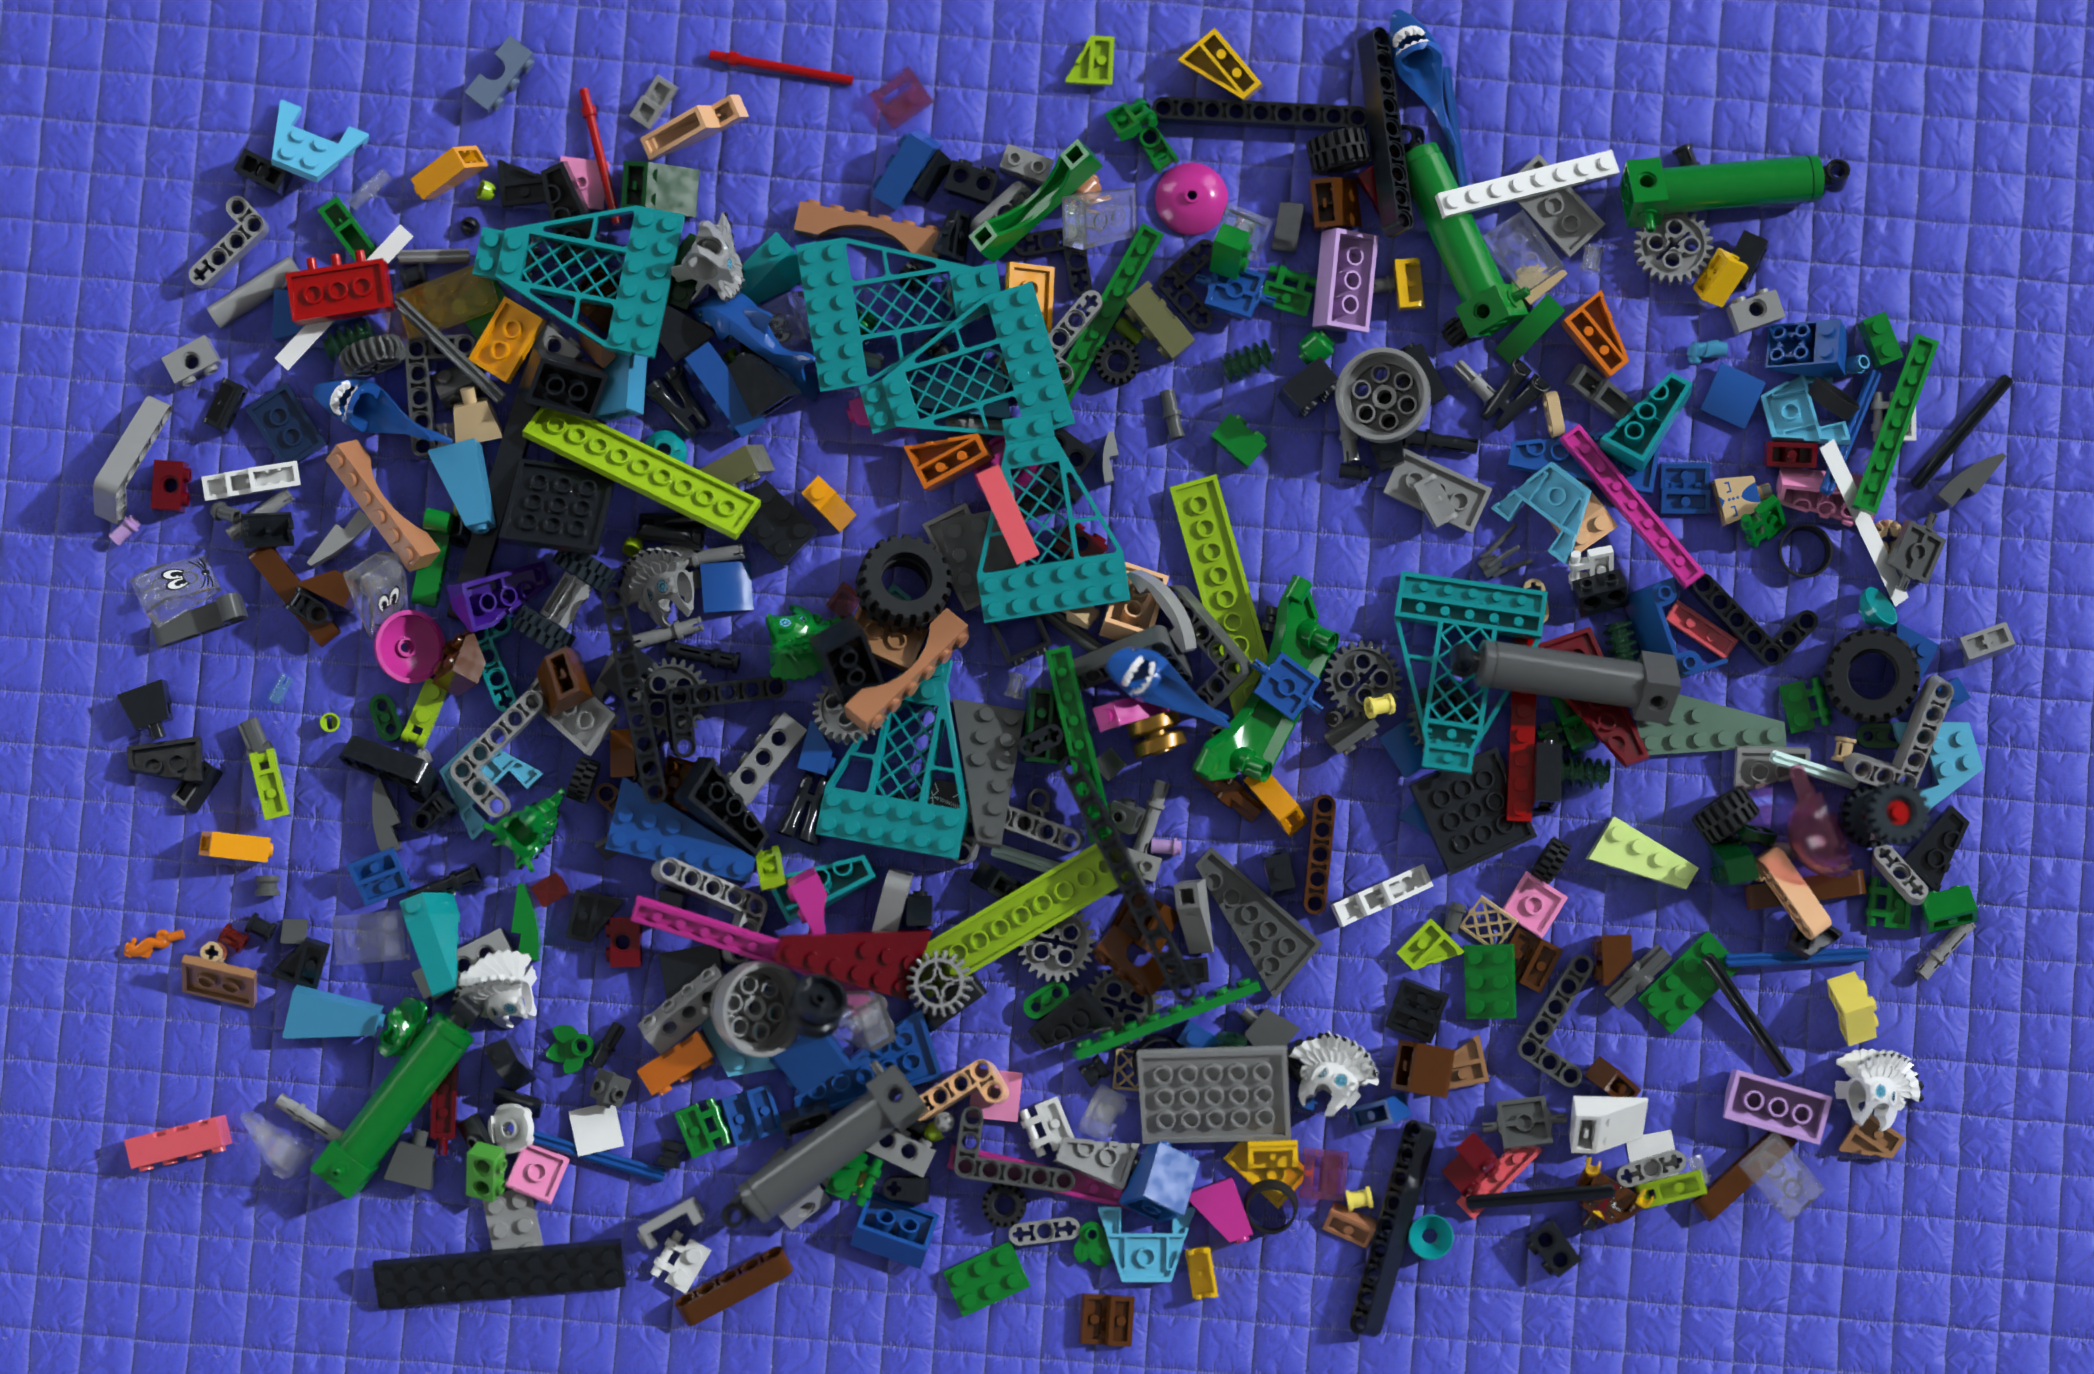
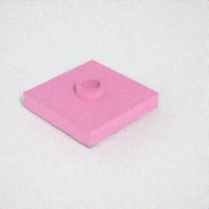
M561 156L560 162H568L589 210L604 211L606 199L596 160ZM607 162L608 170L610 169V162Z
M1525 871L1502 909L1518 919L1517 924L1542 939L1568 897L1531 875L1528 871Z
M979 1068V1076L984 1078L988 1074V1069ZM998 1070L1009 1089L1008 1099L1001 1104L990 1103L977 1090L971 1094L970 1105L979 1106L984 1113V1119L1018 1122L1023 1073ZM994 1086L991 1090V1096L993 1099H997L1001 1094V1090L998 1086ZM970 1110L968 1117L980 1118V1115L977 1111Z
M532 1144L519 1152L505 1186L508 1189L551 1205L568 1167L570 1158Z

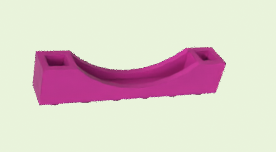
M812 867L788 879L790 888L786 889L792 903L797 901L800 907L797 913L802 923L808 922L811 928L808 934L820 935L826 933L824 906L827 893L815 868ZM835 979L847 993L848 1003L846 1008L850 1006L854 1013L880 1001L877 991Z

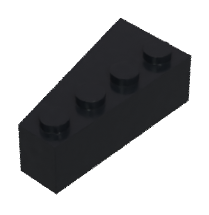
M562 161L540 171L550 221L591 214L567 161ZM593 221L552 228V231L555 234L588 239L591 234ZM597 228L595 241L604 243ZM554 243L555 249L562 245ZM571 246L576 255L586 250ZM568 247L557 254L561 264L574 257ZM595 251L597 255H600V254L604 253V252ZM591 252L581 258L580 261L582 263L595 256ZM578 262L573 263L572 265H570L569 267H567L565 270H567V269H569V268H571V267H573V266H575V265H578Z
M698 757L673 798L718 836L745 853L757 856L768 839L769 834L754 813L743 803L744 799L739 793L735 792L730 785L731 781L726 774L720 771L714 757Z

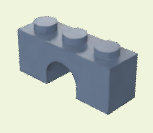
M510 35L495 53L497 59L505 65L503 75L496 80H489L479 73L465 91L468 98L490 115L494 110L497 112L505 102L504 97L509 91L512 93L518 87L519 79L523 73L527 74L535 65L534 54Z

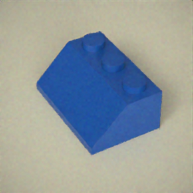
M873 1192L871 1198L867 1199L862 1209L850 1245L921 1269L939 1215Z

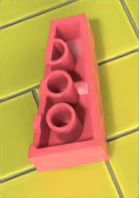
M226 1115L126 1139L124 1142L131 1169L138 1167L139 1172L153 1169V1163L163 1161L165 1166L177 1163V1157L187 1155L189 1160L201 1157V1151L211 1149L212 1154L225 1151V1145L232 1144Z

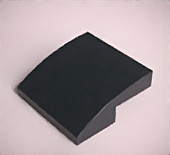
M1403 977L1385 1026L1431 1044L1449 994Z

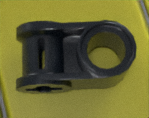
M299 586L295 587L296 592L289 603L284 604V607L319 627H326L333 620L332 610ZM324 609V618L316 621V611Z
M444 789L435 791L412 814L410 824L415 831L434 834L458 813L459 807L449 800ZM427 817V818H428V823H427V825L424 827V820H425V818Z
M890 1176L883 1183V1192L887 1198L892 1200L929 1203L931 1178ZM892 1181H896L897 1186L901 1187V1190H896V1194H891V1190L887 1189V1186L892 1185Z

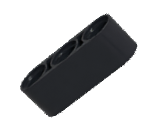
M975 973L967 976L973 977V981L966 982V986L973 987V991L965 990L964 994L968 995L970 999L969 1001L963 998L960 999V1002L964 1005L962 1009L955 1004L956 1013L952 1014L949 1008H947L946 1017H942L941 1009H938L936 1017L932 1016V1008L926 1014L923 1013L929 1033L988 992ZM960 984L947 990L946 1003L956 996ZM938 998L933 1000L931 1003L939 1004Z

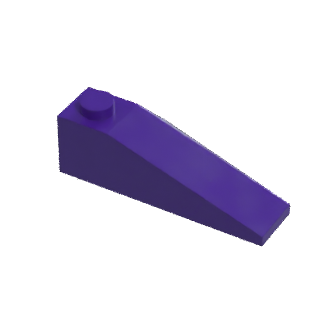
M545 561L451 584L447 586L452 610L470 632H475L495 626L506 615L517 610V607L525 601L530 600L548 587L550 582Z

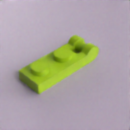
M431 678L425 680L400 738L403 742L408 743L410 741L415 743L416 747L420 749L425 748L448 694L444 689L432 684L433 679ZM415 726L423 728L421 735L413 732Z
M275 748L266 749V752L259 754L258 752L250 753V762L264 819L270 820L290 815ZM269 762L270 768L262 770L261 763Z
M779 845L771 846L772 849L765 851L761 849L758 855L755 856L762 890L776 889L786 884Z
M1701 1168L1634 1186L1636 1193H1640L1642 1189L1647 1190L1643 1196L1645 1199H1650L1648 1190L1654 1189L1656 1198L1653 1199L1652 1204L1647 1208L1708 1193Z

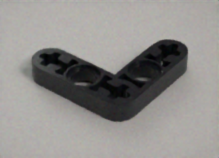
M1067 226L1027 233L1014 245L1015 253L1025 258L1064 251L1071 292L1075 296L1081 297L1083 293L1091 290L1092 282L1084 235L1080 228ZM1069 232H1074L1076 236L1079 235L1080 237L1076 239L1075 244H1071L1070 240H1064V246H1059L1058 233H1062V238L1069 237ZM1051 235L1055 238L1056 243L1052 248H1045L1042 245L1041 241L1044 236ZM1034 237H1038L1040 250L1035 251V246H1029L1027 252H1023L1022 248H1018V245H1021V240H1026L1030 244L1035 243ZM1074 255H1079L1084 260L1083 265L1079 268H1074L1070 265V258ZM1085 270L1086 274H1081L1083 283H1087L1088 286L1084 287V291H1079V288H1074V285L1078 282L1077 274L1071 276V273H1080Z
M1208 239L1198 241L1164 271L1158 280V288L1192 327L1199 331L1208 329L1213 317L1210 310L1204 307V304L1190 290L1186 283L1211 261L1214 243ZM1201 245L1203 247L1209 246L1210 255H1202L1199 258V261L1202 263L1198 265L1196 259L1190 256V254L1194 253L1196 257L1201 251ZM1186 260L1194 265V270L1187 274L1183 273L1180 269V264ZM1167 278L1170 280L1173 278V286L1177 290L1181 286L1183 290L1179 291L1173 298L1171 295L1174 294V291L1169 286L1167 288L1163 287L1165 283L1163 279ZM1185 294L1189 295L1192 299V304L1186 308L1181 307L1178 303V298ZM1196 304L1199 306L1196 311L1201 316L1207 315V324L1205 325L1202 322L1196 323L1197 316L1193 312L1191 316L1187 314L1193 310Z

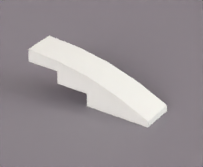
M297 461L257 466L201 477L205 501L301 485Z
M1421 864L1330 906L1341 928L1433 887V883L1424 864Z

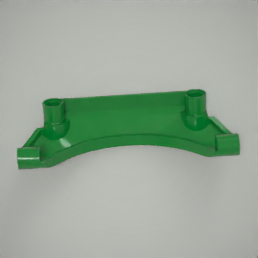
M1293 575L1278 604L1274 636L1265 665H1270L1279 652H1283L1314 676L1320 678L1333 651L1337 648L1339 634L1321 627L1316 622L1319 616L1310 593L1312 583L1301 576ZM1260 675V677H1259V679H1258V681H1257L1255 687H1256L1257 684L1259 683L1260 678H1261V675ZM1251 693L1241 710L1229 723L1231 725L1230 728H1224L1205 743L1192 771L1209 781L1235 778L1238 772L1258 781L1266 782L1303 709L1294 721H1291L1254 693Z

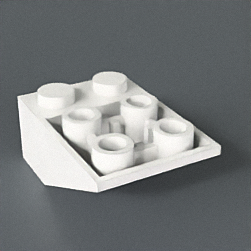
M1573 1096L1568 1132L1571 1153L1596 1154L1643 1137L1648 1098Z

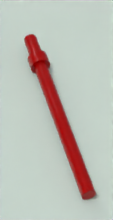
M710 49L709 59L727 62V65L737 67L738 65L846 85L853 84L854 76L743 56L740 55V52L735 51L727 53Z
M581 88L579 89L583 106L581 112L583 119H586L607 207L608 210L618 209L595 118L597 116L595 105H592L589 89ZM620 216L610 218L612 226L616 227L622 224Z

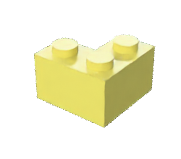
M1855 971L1828 979L1829 998L1838 1013L1839 1028L1848 1046L1877 1038L1876 1027L1879 1026V1023L1874 1013L1877 1010V1006L1873 996L1869 997L1867 994L1868 990L1863 979L1860 980Z

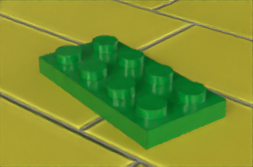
M1705 931L1636 998L1671 1035L1719 989V986L1701 962L1703 956L1708 953L1714 954L1730 978L1741 968L1725 967L1724 955L1730 953L1709 931Z

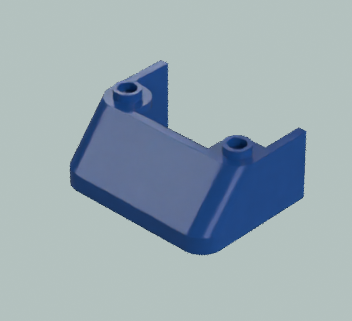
M1671 577L1628 594V606H1624V610L1639 652L1648 651L1675 655L1680 679L1728 663L1727 658L1703 666L1701 657L1696 652L1688 650L1678 653L1662 609L1663 606L1671 604L1677 596L1674 583L1678 581L1675 577Z

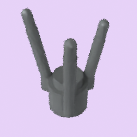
M1516 523L1507 529L1485 553L1479 556L1481 560L1477 564L1487 579L1491 576L1495 579L1503 573L1533 562V559L1529 558L1499 569L1502 567L1501 561L1519 550L1520 545L1514 546L1498 557L1495 554L1490 556L1517 527Z

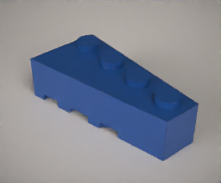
M708 340L683 357L686 360L683 366L691 377L696 374L701 383L698 386L704 395L708 396L710 394L715 400L712 406L720 417L723 414L726 415L730 421L726 425L734 436L739 434L744 438L766 422L764 417L752 418L728 367Z

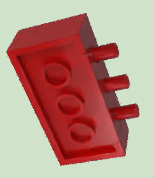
M364 250L355 251L356 262L341 264L340 254L335 253L330 255L332 266L317 268L316 258L310 257L306 259L307 270L285 273L292 322L297 326L395 311L388 263L384 258L366 261Z

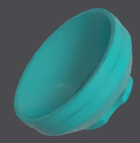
M661 430L653 433L646 440L645 444L656 450L660 444H668L671 447L669 456L683 463L686 462L687 446L677 433Z
M1868 587L1861 593L1858 611L1866 624L1879 628H1888L1897 622L1896 610L1885 594L1874 587Z
M1426 1214L1413 1222L1408 1238L1412 1250L1418 1256L1434 1260L1443 1257L1449 1252L1453 1245L1454 1234L1451 1225L1443 1217L1435 1214ZM1428 1228L1434 1229L1437 1233V1238L1432 1243H1426L1422 1238L1423 1232Z

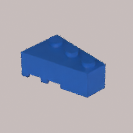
M919 129L909 132L908 135L905 133L897 144L900 149L896 155L892 154L885 164V167H887L886 172L883 176L879 175L872 186L875 188L872 195L894 210L902 208L912 193L913 185L936 150H940L943 146Z

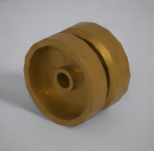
M1168 711L1126 725L1129 738L1137 739L1144 736L1146 740L1135 743L1133 746L1136 759L1163 754L1187 743L1183 730L1167 731V729L1175 727L1180 723L1177 711Z

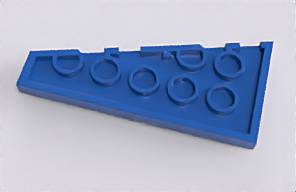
M1610 431L1588 433V435L1600 446V438ZM1562 436L1545 440L1540 438L1514 441L1510 445L1507 468L1537 473L1550 462H1554L1579 482L1596 485L1559 441ZM1661 443L1642 473L1604 453L1637 493L1652 495Z
M622 777L605 849L655 861L674 858L706 873L743 882H751L755 858L663 801L658 804L648 802L641 787ZM648 792L651 799L658 800L657 797Z
M920 1007L850 1055L851 1065L802 1094L798 1091L793 1097L796 1107L826 1098L831 1111L846 1107L869 1091L866 1084L877 1077L869 1066L874 1060H877L884 1070H887L892 1065H896L912 1086L943 1077L922 1008Z

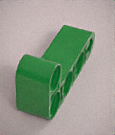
M427 508L425 511L423 529L430 535L441 552L430 566L417 569L411 597L412 604L437 608L451 549L449 535L453 533L455 528V514L452 512Z

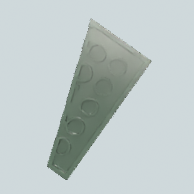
M1681 694L1677 697L1668 724L1654 722L1642 724L1636 720V728L1648 755L1735 750L1736 746H1787L1785 722Z

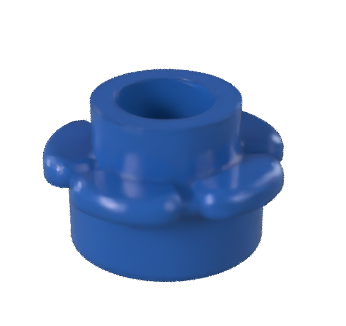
M1298 1096L1294 1098L1296 1100L1294 1107L1303 1110L1314 1111L1315 1105H1318V1102L1314 1101L1313 1097L1306 1099L1305 1106L1301 1104Z

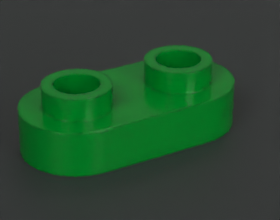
M1056 981L1048 983L1025 999L1023 1004L1025 1014L1034 1020L1042 1019L1069 996V990L1061 981L1059 983ZM1055 990L1061 991L1062 994L1059 998L1053 997ZM1035 1003L1041 1005V1009L1038 1012L1032 1010V1006Z

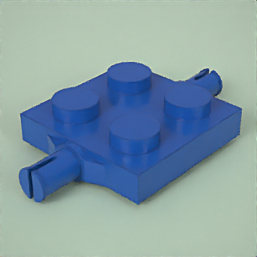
M1247 269L1245 273L1241 272L1237 281L1217 273H1213L1211 277L1197 273L1194 283L1208 287L1204 307L1251 321L1254 310L1259 303L1274 307L1276 297L1263 294L1266 274Z
M1279 652L1274 661L1268 666L1258 660V658L1253 660L1254 663H1251L1250 666L1262 675L1252 693L1291 721H1294L1299 712L1305 707H1308L1317 715L1321 712L1320 710L1324 706L1312 699L1314 690L1321 681L1319 678L1283 652Z

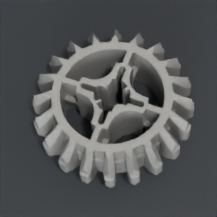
M934 950V958L931 959L928 953H924L926 962L923 963L919 958L915 960L920 967L918 969L913 966L910 967V970L916 974L915 977L907 976V980L914 981V985H908L906 988L907 990H915V993L911 994L909 998L911 1000L919 998L915 1003L916 1008L925 1004L922 1010L923 1013L926 1014L932 1008V1016L936 1017L938 1009H941L942 1017H946L947 1008H949L952 1014H955V1004L961 1009L964 1007L963 1003L960 1002L961 998L969 1001L970 997L965 995L964 992L965 990L973 991V987L966 986V982L973 981V977H965L964 974L969 973L971 969L969 967L961 969V966L965 963L963 959L955 963L957 954L953 953L950 959H947V950H943L942 957H939L938 951ZM941 963L951 965L957 971L959 977H946ZM934 965L932 978L928 981L920 982L923 972L929 966ZM939 976L944 981H952L946 983V986H943L944 988L941 991L936 986H928V984H934V980L937 981L936 978ZM960 984L956 996L946 1003L947 989ZM933 989L936 992L939 1004L929 1002L923 996L921 990Z

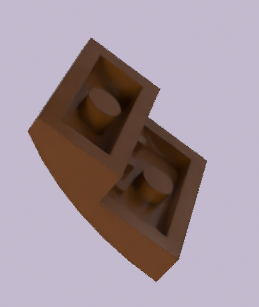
M1516 926L1507 944H1514L1515 981L1541 994L1563 950Z
M1082 1293L1078 1343L1131 1347L1135 1297Z

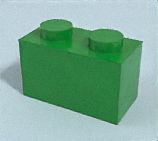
M1223 223L1214 239L1210 271L1237 281L1241 272H1246L1250 259H1247L1252 248V244L1249 243L1250 233Z
M1886 312L1862 320L1857 324L1875 370L1903 358Z
M1229 413L1211 434L1210 438L1243 467L1248 469L1267 447V444L1264 442L1266 438L1257 430L1252 432L1247 428L1246 420L1240 415L1236 414L1233 416Z
M1957 885L1940 892H1928L1925 901L1920 904V910L1929 933L1977 922L1978 909L1969 885Z

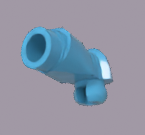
M1695 340L1688 347V361L1691 364L1701 363V357H1726L1728 344L1719 340L1697 343Z
M1866 355L1847 357L1845 376L1841 377H1846L1849 374L1863 373L1870 366L1869 358Z

